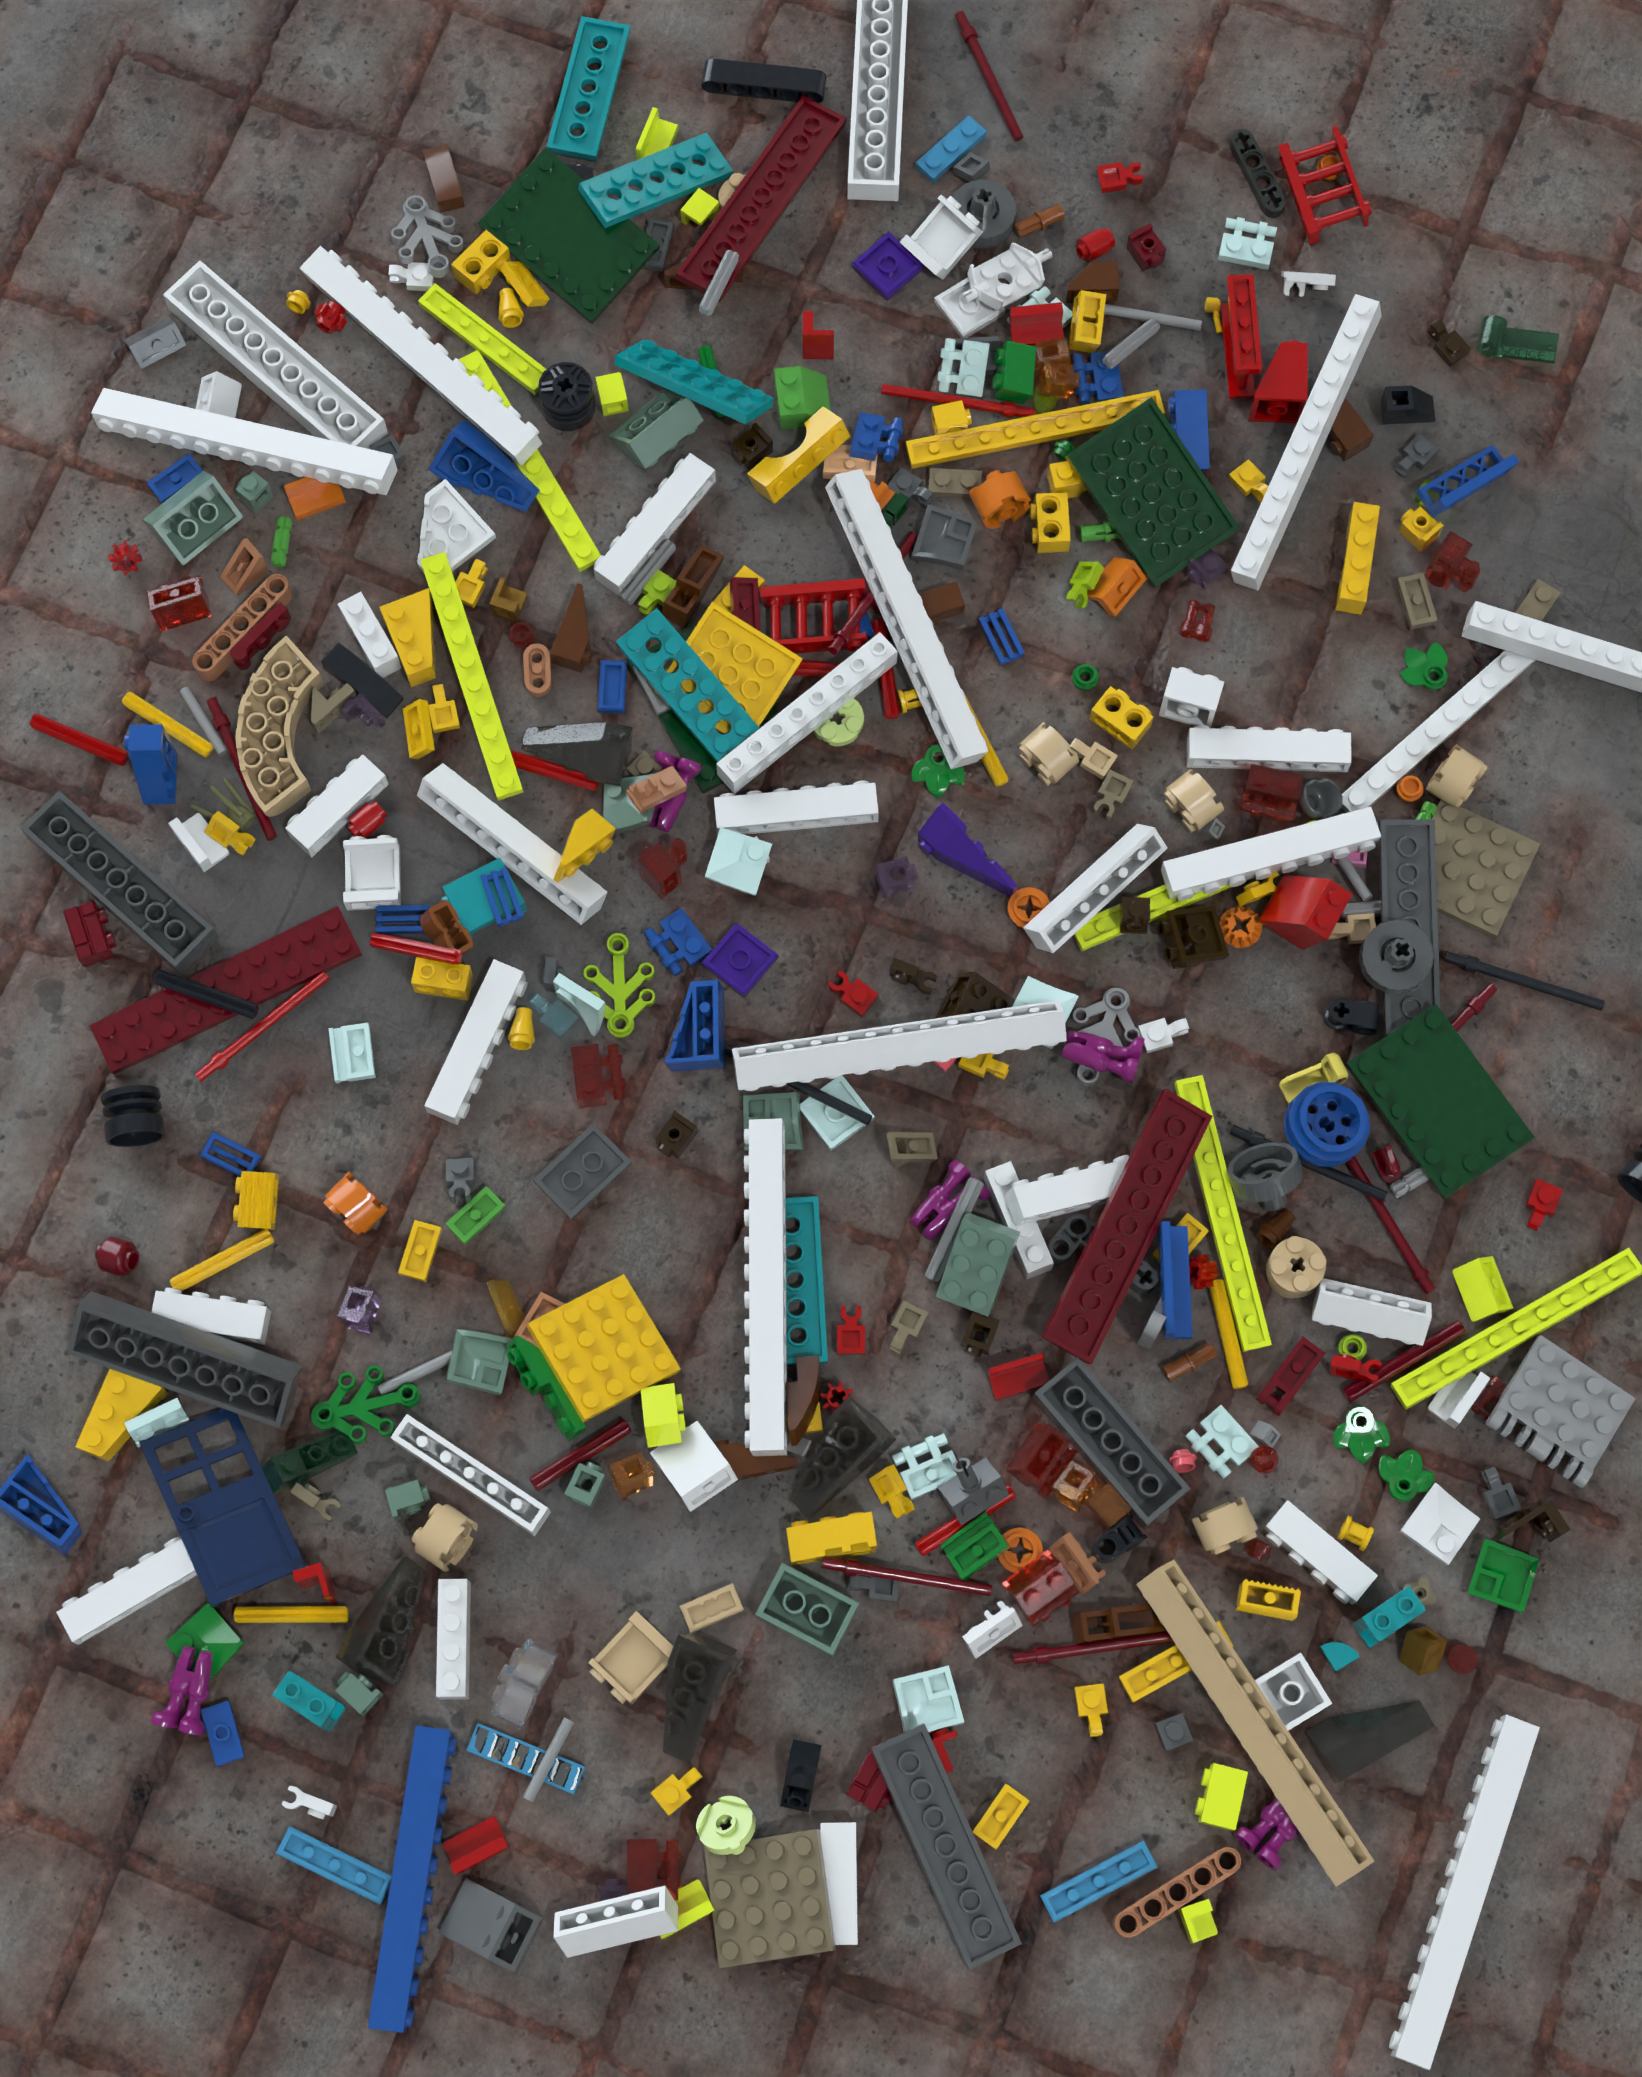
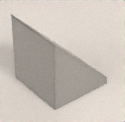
M1214 818L1198 832L1218 841L1225 826L1217 818Z
M1258 1420L1250 1432L1251 1436L1270 1449L1273 1448L1281 1436L1273 1425Z
M802 1438L796 1446H791L790 1441L787 1451L804 1459L812 1441Z

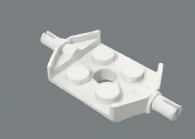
M1014 242L1011 243L1009 250L975 268H973V264L970 265L968 279L971 289L961 293L960 300L963 301V304H967L973 299L980 300L996 310L1006 307L1042 287L1045 278L1041 263L1051 259L1052 252H1049V249L1046 248L1034 254L1032 251ZM1004 278L1010 284L1001 283L998 279Z

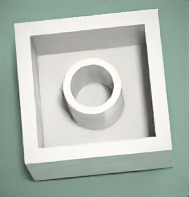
M1172 667L1159 716L1193 726L1206 725L1211 728L1224 681H1220L1213 675L1202 676L1195 674L1188 668L1179 667L1177 669Z
M1301 1653L1255 1680L1287 1730L1292 1729L1332 1704Z

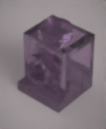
M349 1286L337 1317L349 1329L372 1333L373 1327L371 1325L381 1300L376 1295V1291L370 1287L361 1286L360 1288Z

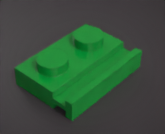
M984 1512L940 1545L962 1580H967L1011 1548L987 1512Z

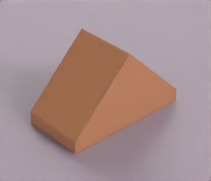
M245 538L240 543L220 577L235 595H239L269 573L263 556Z

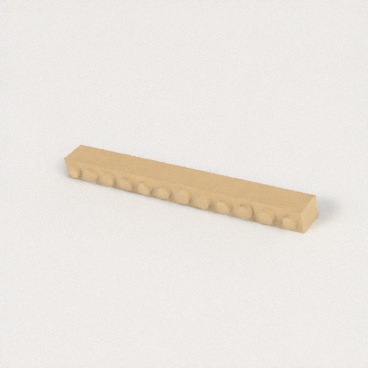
M1172 1560L1137 1583L1143 1597L1148 1601L1158 1616L1159 1621L1170 1634L1176 1647L1181 1651L1191 1666L1192 1671L1199 1678L1209 1697L1214 1701L1227 1724L1230 1725L1241 1742L1242 1747L1247 1751L1257 1766L1259 1773L1264 1777L1274 1792L1275 1797L1280 1801L1290 1816L1292 1823L1297 1827L1334 1885L1337 1887L1373 1863L1374 1859L1176 1561Z

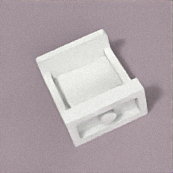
M940 195L937 198L940 200V203L911 237L906 234L900 243L929 270L943 280L983 231L977 226L980 222L971 213L968 212L964 215L959 210L962 205L952 196H949L947 199Z
M380 835L377 839L355 836L351 837L350 840H344L345 892H343V902L347 911L376 909V906L401 905L400 845L397 838H393L390 835Z
M698 1421L686 1427L685 1431H681L682 1443L658 1446L650 1452L657 1466L665 1474L690 1512L738 1480L730 1464Z

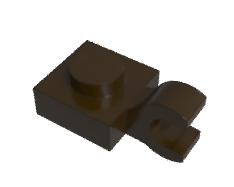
M1439 318L1430 324L1431 328L1427 332L1437 342L1433 349L1449 367L1470 352L1471 347L1455 330L1448 334L1444 323Z
M893 958L890 965L889 975L893 976V980L904 985L908 983L915 985L916 983L920 992L931 995L932 988L926 987L924 981L931 980L936 982V974L921 971L919 967Z

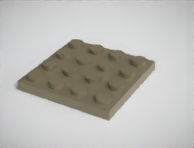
M1440 800L1437 811L1432 817V820H1435L1437 911L1495 939L1540 843L1460 806L1459 808L1456 806L1452 807Z
M819 1829L753 1839L745 1845L744 1851L738 1855H718L704 1847L710 1899L715 1910L712 1912L719 1968L836 1951Z

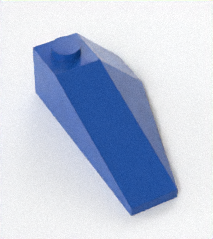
M465 420L452 429L428 468L441 479H446L452 486H462L473 490L472 493L495 498L497 502L525 512L540 491L483 433Z

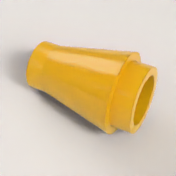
M504 288L499 291L498 319L503 326L514 328L522 323L524 313L515 297L514 290Z
M520 1007L516 1009V1015L508 1035L510 1046L514 1049L528 1050L535 1042L532 1010L529 1008Z

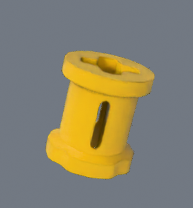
M902 689L897 690L902 713H907L908 709L922 706L915 689L904 692Z
M1348 1515L1338 1533L1337 1539H1345L1359 1546V1550L1364 1551L1371 1539L1374 1528L1371 1526L1366 1528L1352 1521V1517Z

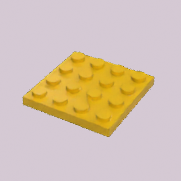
M711 602L686 641L758 727L761 726L803 658L714 602ZM676 661L672 662L667 670L668 673H675L679 669ZM686 680L681 684V690L684 693L691 694L696 690V685L694 682ZM702 701L698 705L699 711L703 714H709L714 709L709 701ZM720 721L715 726L717 732L722 735L728 734L731 731V726L726 721Z
M624 1274L529 1322L526 1326L583 1423L641 1393V1389L654 1386L681 1370Z

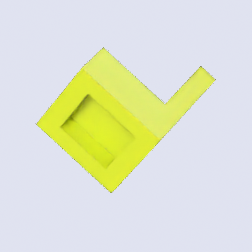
M698 188L681 208V222L686 225L692 220L698 225H702L707 218L713 221L720 212L719 201Z
M617 372L595 377L603 417L629 411L621 373Z
M1209 1899L1178 1909L1190 1944L1217 1935L1218 1931L1211 1914L1213 1909Z

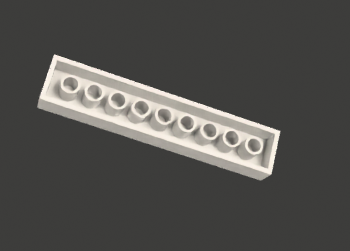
M857 0L847 199L898 201L908 0Z
M197 262L163 294L168 309L315 437L370 449V445L380 441L388 434L385 421L378 413L203 262Z

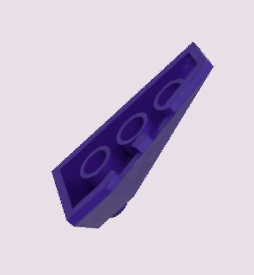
M942 802L918 832V846L921 851L927 856L931 854L936 860L1011 897L1017 891L1015 882L994 859L989 861L986 858L987 854L983 849L984 846L979 840L974 841L968 837L965 831L967 826Z

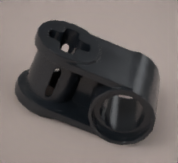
M1336 999L1325 1012L1324 1021L1329 1028L1334 1030L1354 1032L1360 1035H1374L1377 1033L1379 1005L1369 1001Z
M1132 1514L1120 1520L1094 1542L1092 1555L1097 1559V1562L1102 1564L1110 1563L1148 1538L1135 1525ZM1102 1542L1109 1543L1113 1548V1554H1102L1099 1550V1544Z

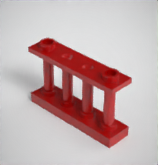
M1337 126L1332 127V141L1299 152L1291 151L1288 142L1278 145L1279 160L1309 245L1319 242V232L1322 231V228L1358 216L1361 218L1363 227L1369 226L1368 216L1372 215L1369 201L1363 200L1346 149H1348L1345 134L1340 135ZM1335 150L1337 151L1341 162L1307 174H1303V172L1298 173L1296 166L1299 165V162ZM1342 172L1345 173L1347 185L1311 196V194L1306 195L1304 188L1307 187V184ZM1352 194L1356 204L1355 207L1322 218L1314 217L1312 210L1315 209L1314 206Z
M1227 275L1228 303H1221L1220 309L1229 399L1254 398L1253 374H1261L1262 372L1254 275Z
M865 578L760 587V598L764 607L770 608L771 639L795 654L828 651L829 646L834 640L833 604L836 601H848L850 618L859 602L869 591ZM810 603L822 604L823 636L807 637V606ZM786 605H795L797 638L781 640V608ZM860 622L849 636L850 641L848 644L842 646L840 650L856 652L869 641L866 633H860Z

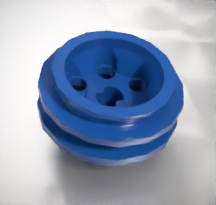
M1318 1082L1305 1087L1289 1103L1284 1116V1129L1289 1144L1297 1150L1298 1155L1303 1160L1316 1166L1335 1167L1348 1162L1365 1146L1370 1133V1121L1363 1101L1351 1089L1336 1082ZM1310 1105L1315 1107V1114H1310L1308 1112V1108ZM1327 1106L1335 1109V1111H1330ZM1341 1118H1343L1346 1127L1342 1125ZM1336 1137L1343 1138L1344 1144H1337Z

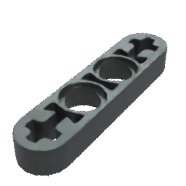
M1247 129L1234 131L1230 141V149L1262 212L1269 218L1281 216L1285 209L1286 199L1253 134ZM1238 139H1241L1242 142L1247 141L1245 148L1241 142L1237 143ZM1254 158L1259 162V166L1249 167L1245 161ZM1259 179H1265L1270 183V186L1263 189L1258 187L1256 182ZM1271 193H1272V195H1271V200H1272V202H1273L1274 204H1278V208H1275L1273 205H1270V206H1269V203H1270V197H1269V195H1270Z

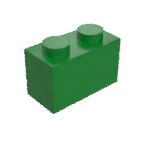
M1007 340L996 350L994 364H997L992 380V388H995V399L1024 404L1033 395L1035 346Z

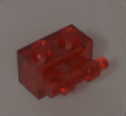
M1450 531L1433 554L1424 576L1432 585L1442 587L1445 590L1448 589L1454 579L1459 581V588L1462 592L1472 589L1480 574V564L1467 558L1473 544Z
M201 575L194 578L188 576L182 578L181 582L171 585L165 583L159 585L158 589L147 592L150 610L161 632L211 617L209 599L203 588L204 582Z
M1251 764L1244 788L1241 811L1249 812L1251 816L1259 817V815L1272 817L1277 822H1283V820L1294 822L1295 809L1300 799L1304 775Z
M680 838L673 840L670 845L671 850L668 852L658 842L653 847L651 845L646 847L640 853V858H638L641 878L661 900L682 883L680 867L686 863L688 856L686 843Z
M598 1044L571 1047L579 1109L607 1105L605 1094L607 1091H613L614 1100L625 1098L624 1088H626L625 1078H622L621 1071L623 1057L622 1054H619L618 1044L607 1046L608 1056L601 1057ZM610 1067L611 1079L604 1081L602 1068Z
M1035 1424L1005 1470L1024 1486L1040 1488L1037 1493L1047 1499L1050 1493L1056 1491L1060 1485L1059 1480L1066 1470L1069 1471L1073 1466L1074 1462L1072 1460L1078 1452L1068 1446L1071 1441L1051 1424Z
M1046 1550L1002 1583L1014 1604L1027 1616L1026 1619L1032 1627L1041 1621L1043 1623L1051 1618V1613L1061 1606L1066 1607L1071 1603L1070 1599L1079 1593L1062 1562L1049 1550Z
M627 1839V1895L666 1886L675 1901L679 1900L678 1889H681V1879L678 1878V1862L681 1861V1852L678 1851V1840H666V1852H658L657 1839ZM659 1863H666L667 1879H659Z

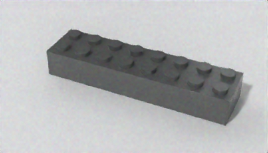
M58 791L21 828L30 842L180 976L219 939L215 929L62 792Z
M90 1291L78 1304L67 1349V1354L280 1428L290 1415L303 1365Z

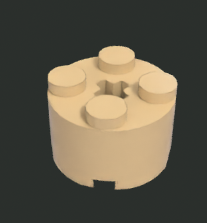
M1044 722L1019 743L1018 750L1021 753L1019 758L1028 768L1033 765L1039 771L1037 776L1046 786L1058 782L1079 762L1076 753L1073 756L1069 754L1068 749L1071 746L1053 727L1049 726L1046 729V723Z
M1456 744L1448 753L1449 758H1446L1440 764L1430 779L1426 790L1448 805L1459 808L1462 802L1466 801L1474 789L1472 786L1477 779L1479 780L1488 766Z
M1193 769L1185 772L1165 788V793H1163L1166 798L1164 801L1165 805L1173 814L1177 811L1183 817L1181 821L1183 826L1190 833H1193L1195 830H1201L1224 811L1221 801L1216 805L1213 800L1214 796H1216L1214 790L1197 772L1193 775Z
M1293 1236L1280 1242L1274 1248L1266 1263V1275L1270 1287L1280 1296L1292 1299L1311 1294L1323 1279L1326 1270V1258L1321 1249L1314 1242L1298 1236ZM1297 1264L1300 1268L1296 1272H1293L1291 1268L1293 1265Z
M1244 1497L1236 1499L1238 1504H1236V1501L1231 1504L1227 1502L1200 1514L1201 1521L1199 1517L1191 1519L1205 1552L1210 1551L1211 1554L1216 1555L1230 1549V1542L1236 1540L1237 1543H1244L1257 1537L1255 1531L1258 1527Z
M437 1503L429 1512L428 1517L430 1519L425 1526L419 1527L414 1533L412 1542L416 1544L415 1552L444 1572L450 1570L447 1565L450 1563L456 1565L471 1546L474 1538L470 1536L472 1529L477 1532L478 1525L449 1504L442 1506Z

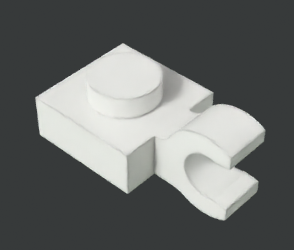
M412 262L408 264V269L399 265H389L388 275L390 276V283H406L407 290L428 291L433 285L434 277L428 271V263Z
M1165 1018L1139 1025L1138 1029L1141 1037L1145 1038L1143 1045L1148 1054L1173 1046L1172 1037L1187 1034L1189 1026L1186 1018L1177 1020L1167 1025Z
M295 1786L288 1787V1790L294 1792L297 1798L293 1803L283 1801L282 1805L285 1808L297 1809L300 1806H306L309 1808L307 1814L324 1819L325 1814L334 1816L337 1805L306 1794Z

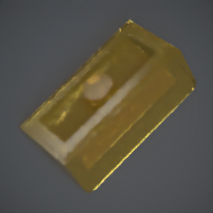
M506 1279L487 1281L488 1289L508 1337L512 1338L525 1319L509 1280Z

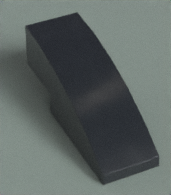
M339 642L321 661L325 671L344 685L348 683L355 690L359 699L386 719L404 700L403 696L387 681Z

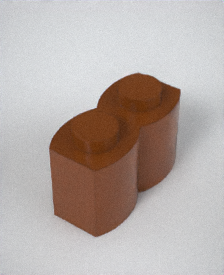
M444 900L434 905L420 916L421 927L424 933L434 941V945L460 950L463 955L473 948L471 935L464 926L459 924L458 914L448 901Z

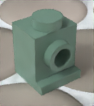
M254 471L243 477L235 489L238 495L236 499L255 515L274 497L269 483Z
M587 1462L586 1466L579 1463L564 1495L566 1498L592 1510L606 1480L605 1474H602L603 1469L590 1462ZM586 1480H590L593 1483L592 1488L589 1490L582 1488V1484Z
M418 1479L385 1490L392 1517L396 1521L401 1520V1513H405V1516L417 1514L422 1511L421 1507L431 1502L427 1485L422 1486Z
M349 1670L337 1681L339 1687L335 1690L362 1716H365L384 1695L377 1688L372 1692L370 1689L374 1685L364 1675L360 1674L357 1678Z

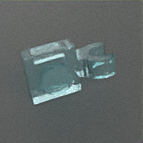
M536 994L530 1001L532 1003L531 1007L540 1014H543L540 1023L559 1039H562L578 1020V1016L559 1000H556L551 1005L539 994Z

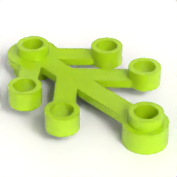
M615 933L607 940L608 951L613 955L614 985L600 973L599 968L595 965L587 966L583 974L587 982L595 983L614 1000L615 1011L605 1004L604 1018L608 1020L607 1028L612 1036L625 1038L634 1030L633 1019L645 1007L652 1006L656 1001L653 990L643 989L639 993V999L627 1010L626 1000L644 981H649L654 977L655 970L652 964L642 963L638 968V972L625 984L624 955L629 950V942L625 935ZM617 943L623 945V948L619 951L613 948ZM644 968L651 969L649 975H643L641 972ZM594 970L597 972V975L594 978H590L587 976V973ZM590 991V993L600 998L599 993H597L596 991ZM645 994L652 995V999L648 1002L644 1001L642 997ZM619 1021H623L626 1023V1026L623 1029H618L616 1027V1024Z

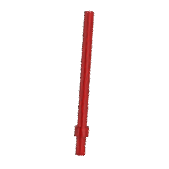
M882 384L881 394L939 404L962 400L964 408L1003 414V417L1014 418V416L1028 417L1036 413L1035 408L1017 406L1015 402L1009 401L998 403Z
M324 971L319 973L221 1053L219 1051L210 1057L211 1061L194 1074L196 1078L202 1082L217 1069L221 1071L229 1064L227 1061L330 980L328 975Z

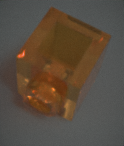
M1099 1483L1087 1494L1090 1499L1085 1505L1107 1531L1132 1509L1110 1483H1107L1104 1487Z

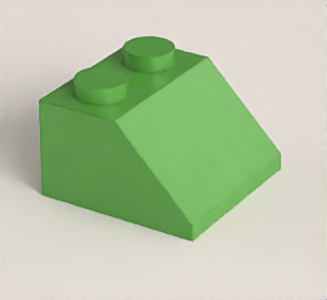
M802 366L774 369L780 430L806 427L804 423L822 407L830 411L826 375Z

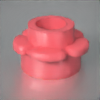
M1181 1449L1173 1453V1456L1169 1459V1464L1177 1473H1186L1195 1469L1197 1457L1195 1454H1191L1189 1450Z

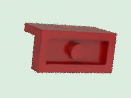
M1062 302L1010 307L1009 323L1012 342L1030 346L1063 343Z
M803 311V359H834V331L813 330V311Z
M1043 1353L989 1368L987 1375L995 1401L1039 1389L1049 1382L1043 1363L1045 1359Z
M321 1562L292 1571L295 1583L306 1589L320 1584L324 1598L331 1603L338 1602L329 1569Z
M491 1817L443 1842V1847L451 1862L450 1867L454 1875H459L510 1848L496 1817Z

